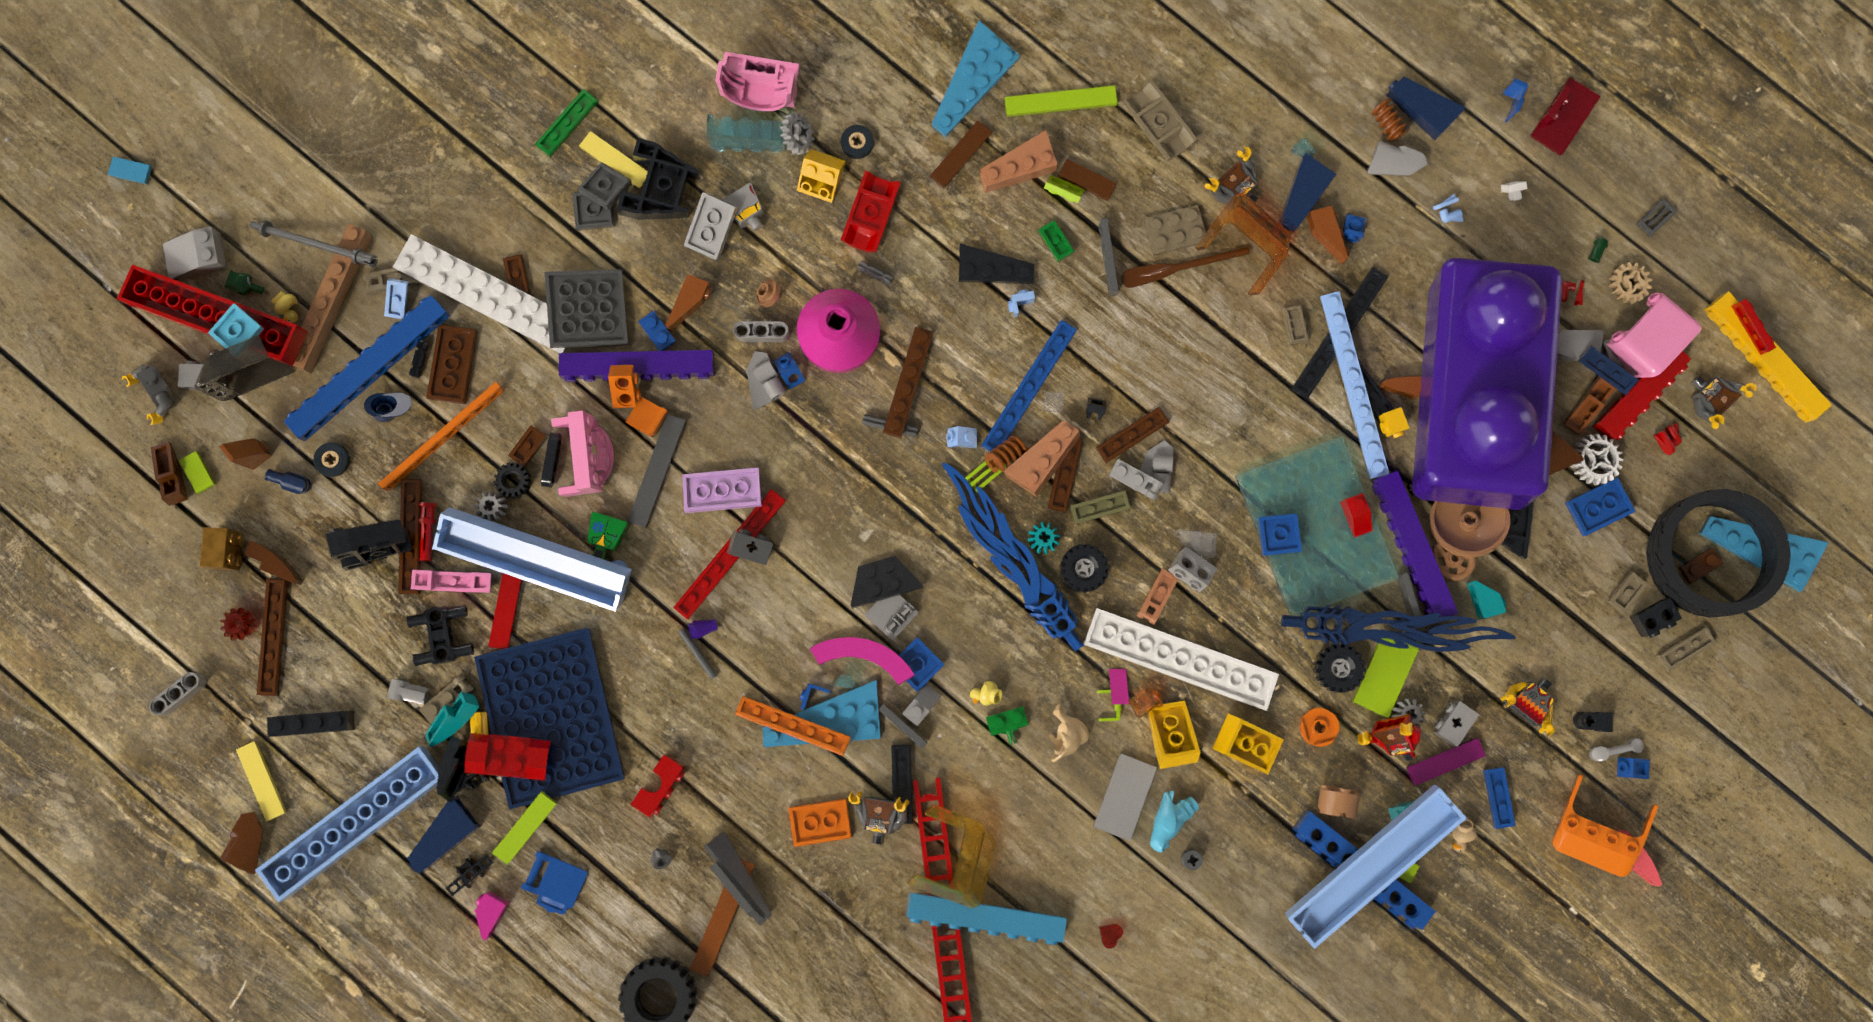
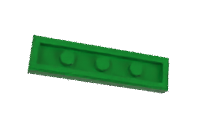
M583 88L535 143L536 147L551 158L599 101Z

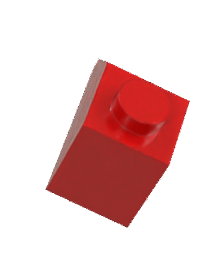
M1364 493L1340 502L1354 538L1373 531L1371 510Z

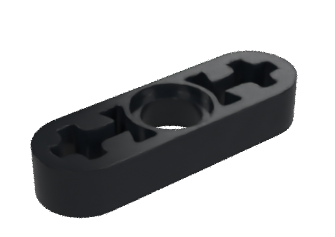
M550 432L541 477L542 487L552 488L554 485L562 441L561 433Z

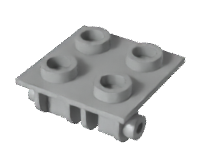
M901 595L876 602L864 615L893 641L919 612Z

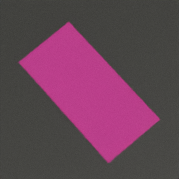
M1109 669L1112 704H1129L1126 669Z

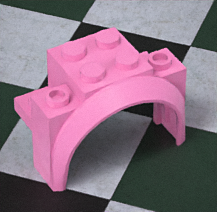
M725 52L723 61L718 63L715 82L721 96H725L729 101L747 109L775 111L785 106L794 108L800 65Z

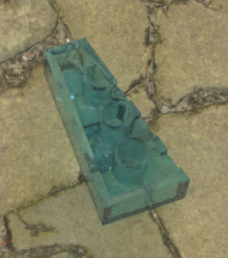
M707 114L706 136L710 148L715 151L732 149L733 151L741 152L745 149L753 152L770 150L771 152L778 153L781 150H785L786 144H783L784 138L780 136L783 134V131L780 129L781 126H784L782 122L759 120L758 123H755L748 118L735 121L729 116H723V119H714V115Z

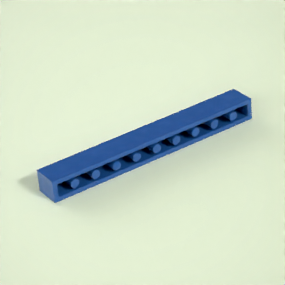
M432 295L423 298L418 307L408 311L404 319L394 323L390 327V331L385 335L379 336L375 341L376 343L371 347L365 348L356 360L350 361L342 372L336 373L327 385L318 388L317 393L313 397L304 400L302 406L290 412L287 419L283 422L298 439L308 440L416 347L418 341H423L438 328L439 324L444 323L451 315Z

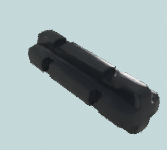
M418 341L416 348L418 350H415L411 364L413 367L409 371L411 377L420 378L422 371L420 369L423 368L426 358L425 351H428L429 344L425 341Z

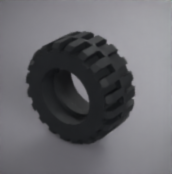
M657 956L649 960L646 959L636 965L626 975L625 980L620 986L621 992L618 995V1001L621 1004L619 1011L625 1016L623 1018L624 1022H687L694 1012L697 1004L696 995L698 993L697 987L694 984V976L689 974L690 970L687 967L681 966L680 961H672L670 957L659 958ZM651 979H664L675 989L677 995L676 1004L665 1015H654L648 1012L641 1003L640 991L643 985Z

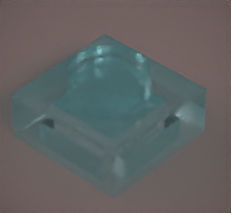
M841 675L840 679H835L834 686L854 689L856 681H852L851 676Z

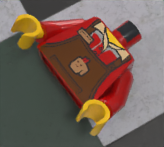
M1409 714L1376 722L1371 733L1364 731L1363 735H1357L1358 744L1367 745L1374 743L1383 748L1390 756L1402 754L1405 760L1409 761L1416 756L1414 750L1420 742L1421 728L1413 724Z

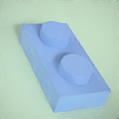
M392 278L387 280L384 316L397 319L405 318L408 281Z

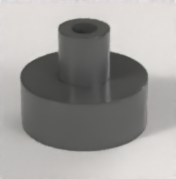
M659 848L653 851V855L650 858V862L657 870L667 867L672 860L667 850H660Z

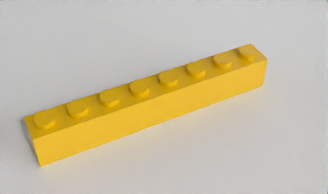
M1729 291L1719 296L1706 307L1704 311L1709 319L1714 321L1720 327L1721 332L1732 340L1733 345L1742 351L1747 361L1752 363L1758 369L1759 374L1770 382L1771 387L1776 392H1779L1784 398L1785 403L1797 412V416L1806 423L1816 420L1832 406L1775 341V349L1762 355L1759 354L1731 307L1738 303V301Z

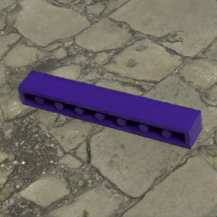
M712 350L559 353V377L564 379L565 382H576V379H584L585 382H594L595 379L609 381L610 365H634V372H637L638 378L644 381H650L656 377H660V380H671L672 377L689 380L691 377L710 379V376H715L714 352Z
M1396 471L1372 481V490L1376 496L1378 495L1380 509L1386 514L1388 519L1387 526L1395 535V545L1403 554L1402 561L1406 567L1408 566L1411 582L1416 585L1418 590L1417 597L1425 606V615L1440 613L1439 617L1458 614L1399 472Z

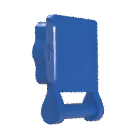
M537 850L535 854L537 858L526 882L522 883L521 888L539 895L537 904L544 907L548 912H556L563 915L567 908L574 906L588 872ZM543 861H547L549 864L537 888L533 886V883Z

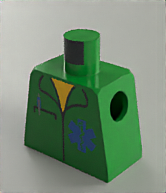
M592 511L587 542L596 546L593 556L604 560L607 549L616 552L630 524L626 521Z

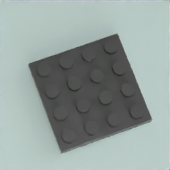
M622 269L544 272L550 348L628 344Z

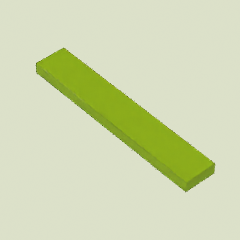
M1115 86L1008 96L1004 98L1006 117L1117 106Z

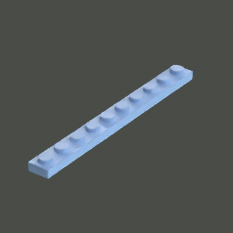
M1340 292L1320 296L1369 478L1373 479L1388 475L1389 470Z

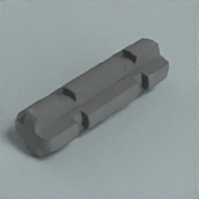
M861 261L858 265L859 271L866 272L867 275L879 281L882 280L887 285H890L893 281V275L885 273L883 270L869 265L865 261Z

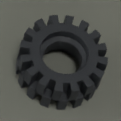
M507 463V465L503 464L501 469H497L498 473L494 475V478H496L494 484L500 494L515 499V497L520 498L522 497L521 495L527 494V489L530 490L529 484H532V480H530L531 475L523 466L517 463ZM515 473L519 476L520 482L518 486L510 488L506 484V478L508 475Z

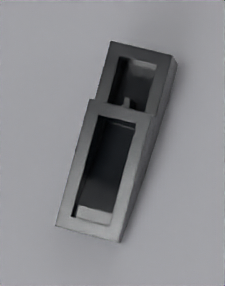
M455 737L450 738L445 749L437 780V795L449 803L453 801L467 774L465 773V757L468 743Z

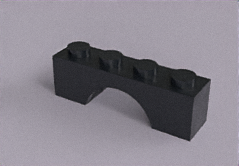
M354 711L267 717L268 737L355 730Z

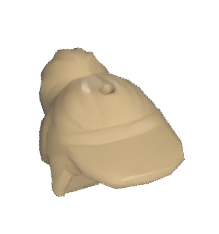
M1061 703L1057 704L1053 711V714L1062 723L1058 727L1057 738L1050 734L1051 741L1055 746V752L1050 757L1052 762L1073 754L1089 738V730L1081 720L1066 715L1062 710Z

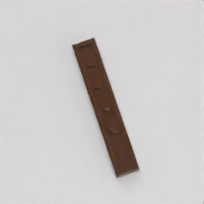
M401 479L400 520L402 528H407L412 550L399 554L398 594L400 595L420 594V590L411 589L412 570H420L421 524H419L418 519L421 515L419 503L422 502V479Z
M266 579L257 695L279 696L288 581L285 579Z

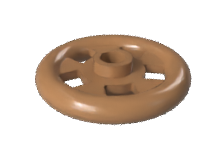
M1438 542L1434 545L1432 552L1445 580L1460 581L1467 578L1473 572L1476 565V557H1462L1449 551L1445 553L1443 547ZM1452 555L1457 557L1456 562L1452 561ZM1439 557H1444L1445 565L1440 566ZM1463 558L1468 560L1466 568L1461 566ZM1449 567L1457 568V574L1449 573Z

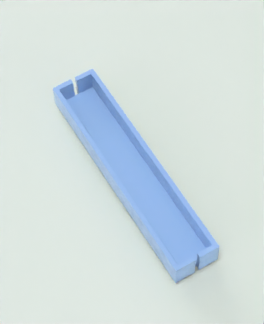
M451 507L440 513L437 526L439 531L436 532L432 547L434 550L613 611H617L623 604L627 590L625 587L628 585L632 571L630 568Z
M1434 784L1285 912L1286 917L1315 949L1467 818L1447 795Z

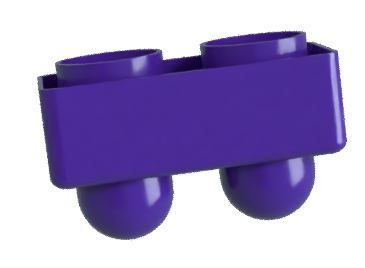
M1466 258L1448 259L1441 267L1428 290L1412 483L1413 492L1418 498L1428 501L1520 510L1528 506L1547 490L1549 484L1562 294V275L1557 268L1545 265Z

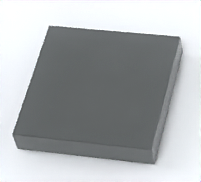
M601 162L578 187V191L609 210L619 199L622 191H626L632 183L630 179Z
M580 192L572 193L575 228L577 231L614 227L613 207L607 210Z

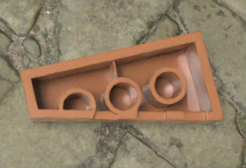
M1043 131L981 168L979 177L984 192L988 193L1056 172L1058 164L1047 131Z

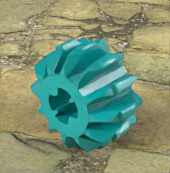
M1040 522V528L1035 524L1033 525L1035 531L1030 530L1028 532L1029 535L1034 536L1028 538V542H1034L1030 548L1034 549L1037 546L1036 553L1038 554L1042 548L1044 554H1048V548L1053 552L1055 550L1053 545L1058 546L1060 543L1054 540L1060 538V534H1054L1057 531V527L1051 530L1050 522L1046 527H1044V522ZM1042 533H1044L1046 537H1049V539L1046 540V543H1044L1042 539H1039V537L1042 536Z

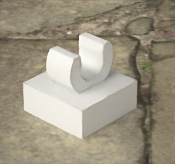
M1515 181L1501 185V191L1509 193V200L1514 201L1521 200L1522 194L1520 190L1527 189V181Z

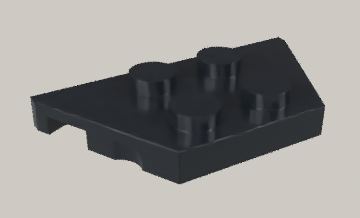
M1534 501L1520 510L1508 509L1510 513V527L1501 545L1521 559H1527Z
M896 556L858 566L851 608L854 609L923 589V585Z

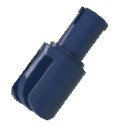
M268 469L265 474L266 481L280 484L283 490L295 494L306 493L312 487L309 479L289 471L283 474Z

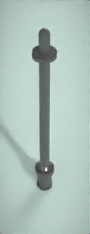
M267 220L262 223L254 221L249 223L250 228L258 230L263 237H269L271 234L349 257L356 264L362 263L375 267L378 259H374L378 258L376 255L365 253L362 249L357 248L352 251L273 227L272 223Z

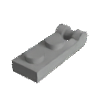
M1120 459L1117 460L1109 475L1155 501L1158 497L1159 489H1162L1164 483ZM1149 483H1152L1153 486L1151 490H1147L1146 488L1149 485Z

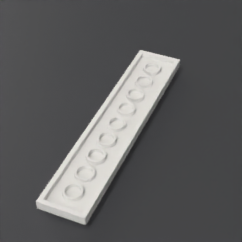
M412 234L410 235L393 265L394 269L550 348L546 303ZM550 348V349H552V350H554V351H556V352H558V353H565V351H566L567 348Z
M1098 608L1095 610L1084 641L1085 646L1264 711L1268 709L1279 676L1275 672Z

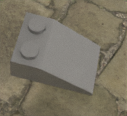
M213 227L192 230L163 243L168 277L177 280L227 269L221 233Z

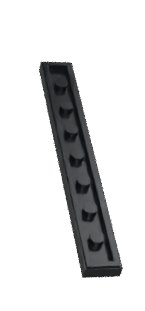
M1374 267L1370 269L1344 308L1351 333L1388 279V276ZM1329 332L1291 388L1293 392L1305 400L1309 398L1336 357Z

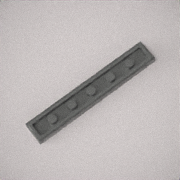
M667 414L627 522L647 528L684 429L685 420Z

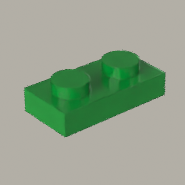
M1055 220L1038 229V233L1057 262L1074 253L1073 248Z

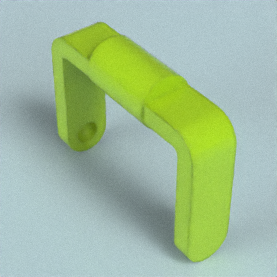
M1097 690V693H1111V690ZM1114 704L1116 718H1099L1098 721L1120 720L1122 704Z

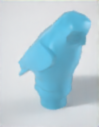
M1174 791L1164 792L1155 817L1150 846L1155 851L1164 852L1170 846L1169 841L1179 833L1185 821L1192 818L1194 813L1199 810L1197 802L1191 796L1173 804Z

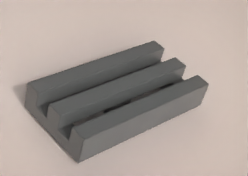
M1664 198L1636 225L1640 226L1641 230L1646 232L1648 237H1651L1677 210ZM1664 204L1665 207L1649 223L1645 224L1644 222ZM1669 209L1671 212L1651 230L1649 227Z

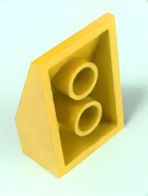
M1185 700L1147 707L1155 753L1160 769L1197 763L1200 749Z
M1227 714L1212 749L1268 775L1284 739L1236 716Z

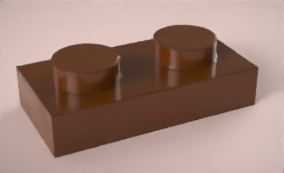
M530 425L508 456L525 468L548 437Z
M1709 548L1678 568L1688 584H1691L1723 565V562L1714 548Z

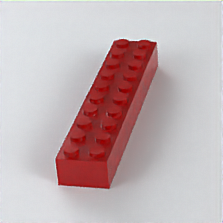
M133 264L117 296V300L131 307L209 336L211 335L208 332L232 304L235 303L264 328L247 350L292 367L308 333L307 330L294 323Z

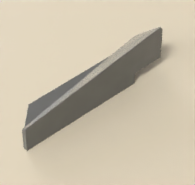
M720 833L704 846V849L716 862L710 869L746 914L751 918L753 917L760 926L771 917L772 913L726 833Z

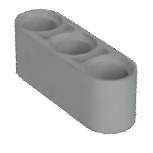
M740 321L733 328L734 335L740 342H785L790 335L788 326L780 321ZM746 328L747 333L741 336L738 334L739 329ZM765 328L767 331L764 335H757L758 329ZM779 328L786 330L782 336H778L775 333Z
M196 672L184 674L150 702V711L155 715L171 714L206 686V676ZM193 677L197 679L195 686L192 685ZM178 689L181 692L179 698L176 697V691ZM161 702L165 704L163 711L160 709Z

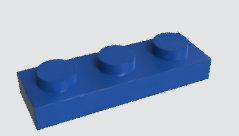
M1505 768L1483 770L1494 829L1516 826Z

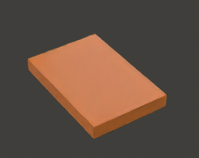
M847 798L788 807L794 847L852 838Z

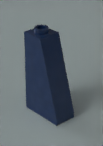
M1404 76L1399 81L1395 80L1388 87L1390 91L1386 95L1434 140L1465 110L1462 105Z
M1307 153L1304 154L1298 164L1279 220L1283 228L1288 231H1296L1336 176V173Z
M455 796L451 803L447 802L408 856L409 866L414 872L419 874L426 872L481 827L458 796Z

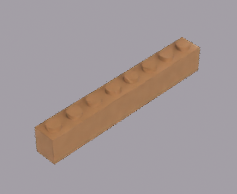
M348 223L338 247L352 251L358 248L366 253L373 236L366 230ZM334 254L303 322L302 328L307 330L308 333L293 367L310 374L312 373L359 269L360 264L353 263L351 258Z

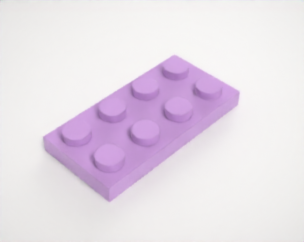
M759 468L682 474L685 513L762 506Z

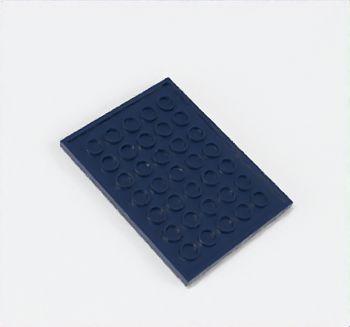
M589 627L474 657L491 733L493 735L551 741L546 768V781L501 776L509 810L531 804L541 791L551 798L625 779Z

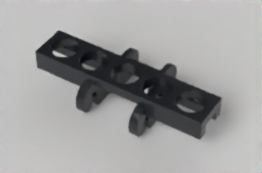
M469 775L463 780L457 792L465 787L471 790L479 788V784L483 781H490V775ZM480 775L481 778L476 781L474 778Z
M488 854L475 864L472 863V859L466 858V863L461 867L456 866V872L460 873L461 876L446 887L451 896L457 894L465 886L470 889L472 885L468 883L478 875L482 878L485 876L482 872L494 863ZM487 859L489 863L483 866L482 862ZM467 866H470L467 871L463 872ZM467 872L473 873L472 879L466 877ZM459 880H462L464 883L462 886L459 885ZM456 885L457 890L452 892L450 888Z

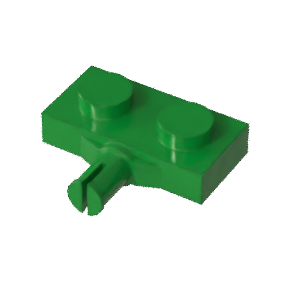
M1023 706L986 717L990 735L1007 734L1009 745H1013V742L1014 744L1018 743L1014 732L1019 728L1028 726Z

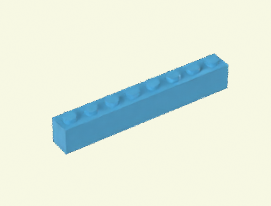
M909 892L905 915L910 918V922L922 923V920L930 921L929 925L939 927L944 923L949 924V928L961 930V926L969 927L968 931L980 933V929L988 930V934L999 936L1000 933H1006L1007 937L1019 939V936H1025L1026 940L1032 942L1044 939L1046 944L1057 945V942L1064 941L1067 918L913 892Z

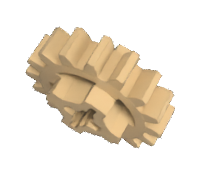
M1628 262L1625 265L1618 266V269L1612 272L1613 276L1609 280L1613 281V283L1609 287L1614 288L1611 292L1612 294H1618L1617 300L1623 298V303H1627L1630 300V303L1633 304L1649 295L1648 290L1652 289V286L1648 285V283L1653 280L1647 278L1650 272H1644V266L1638 268V263L1631 265Z

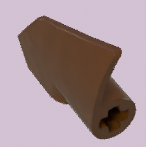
M255 812L240 815L230 833L231 839L220 856L223 861L250 874L256 873L255 870L257 869L264 832Z

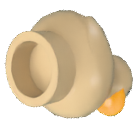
M1468 819L1464 820L1452 831V836L1455 839L1452 846L1456 852L1465 851L1466 843L1473 841L1477 837L1474 824Z

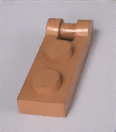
M1161 569L1138 611L1137 617L1149 620L1150 624L1154 625L1178 578L1172 573ZM1149 606L1155 609L1153 614L1147 611Z

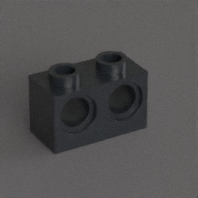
M1666 598L1630 616V619L1641 637L1649 636V638H1653L1659 635L1660 630L1663 628L1670 629L1676 626V621L1682 619L1671 598ZM1663 611L1667 613L1666 619L1662 615ZM1647 619L1651 623L1650 628L1646 626Z

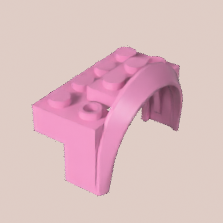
M583 410L568 412V417L551 419L553 427L569 428L575 485L559 487V495L569 497L602 492V486H604V482L609 477L614 463V450L607 433L598 426L597 419ZM594 443L596 446L597 457H595V454L592 453V446H594Z

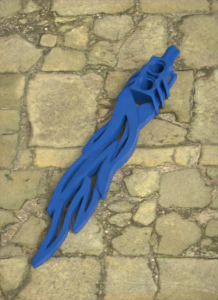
M942 463L943 468L958 490L963 507L959 505L958 509L971 535L981 547L992 555L990 559L1000 572L1018 585L1025 602L1024 606L1033 612L1030 613L1032 617H1036L1039 620L1036 621L1037 624L1042 625L1052 638L1058 637L1061 639L1064 636L1076 652L1084 644L1073 630L1077 627L1075 624L1078 619L1068 606L1069 601L1067 599L1064 601L1063 593L1060 591L1059 594L1057 591V585L1053 584L1038 571L1031 552L1013 536L1003 513L999 514L989 496L980 487L976 486L977 493L986 511L985 514L980 508L968 481L952 466ZM956 477H958L967 488L973 506L977 511L978 515L986 524L988 530L982 524H980L974 517V515L971 513L965 494ZM987 502L994 513L1003 542L993 535L994 523ZM974 528L980 534V536L988 543V545L977 535ZM1017 547H1018V548L1023 552V554L1026 556V558H1027L1029 564H1028V563L1024 560V558L1021 556V554H1020V552L1018 551ZM1007 553L1015 560L1022 562L1028 573L1030 585ZM1001 565L1005 566L1010 573L1003 569ZM1039 593L1052 596L1038 606ZM1046 606H1055V614H1048L1046 612ZM1067 612H1069V614L1072 616V618L1074 619L1073 621H1072V619L1069 617V615L1067 614ZM1059 620L1067 622L1068 627L1066 630L1058 628L1057 623ZM1049 627H1051V628L1053 629V631L1055 632V634L1052 633V631L1049 629Z

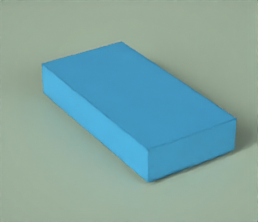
M113 157L108 175L147 185L152 166Z

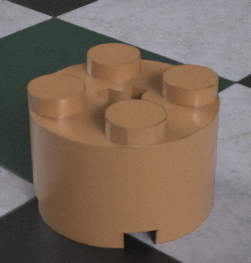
M1321 785L1317 812L1357 818L1360 790Z

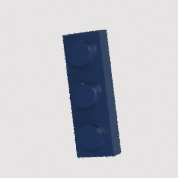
M1591 345L1578 360L1625 395L1638 381L1637 378Z

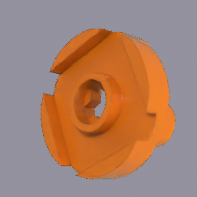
M1324 708L1310 709L1300 718V734L1310 745L1316 747L1328 746L1333 743L1339 733L1340 727L1337 717ZM1317 722L1324 725L1321 733L1314 728Z

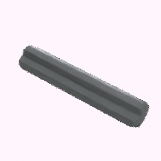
M865 414L862 423L863 425L884 429L887 419ZM906 424L903 434L916 437L918 427Z

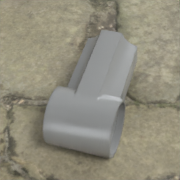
M392 678L387 698L425 705L429 698L430 688Z

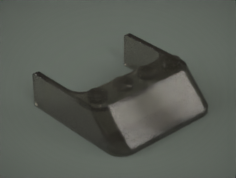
M256 335L224 350L209 353L194 386L196 390L217 400L228 401L295 372V369L290 365L267 358L268 354L261 337Z

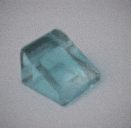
M1306 138L1295 144L1290 151L1301 157L1305 153L1313 157L1316 153Z

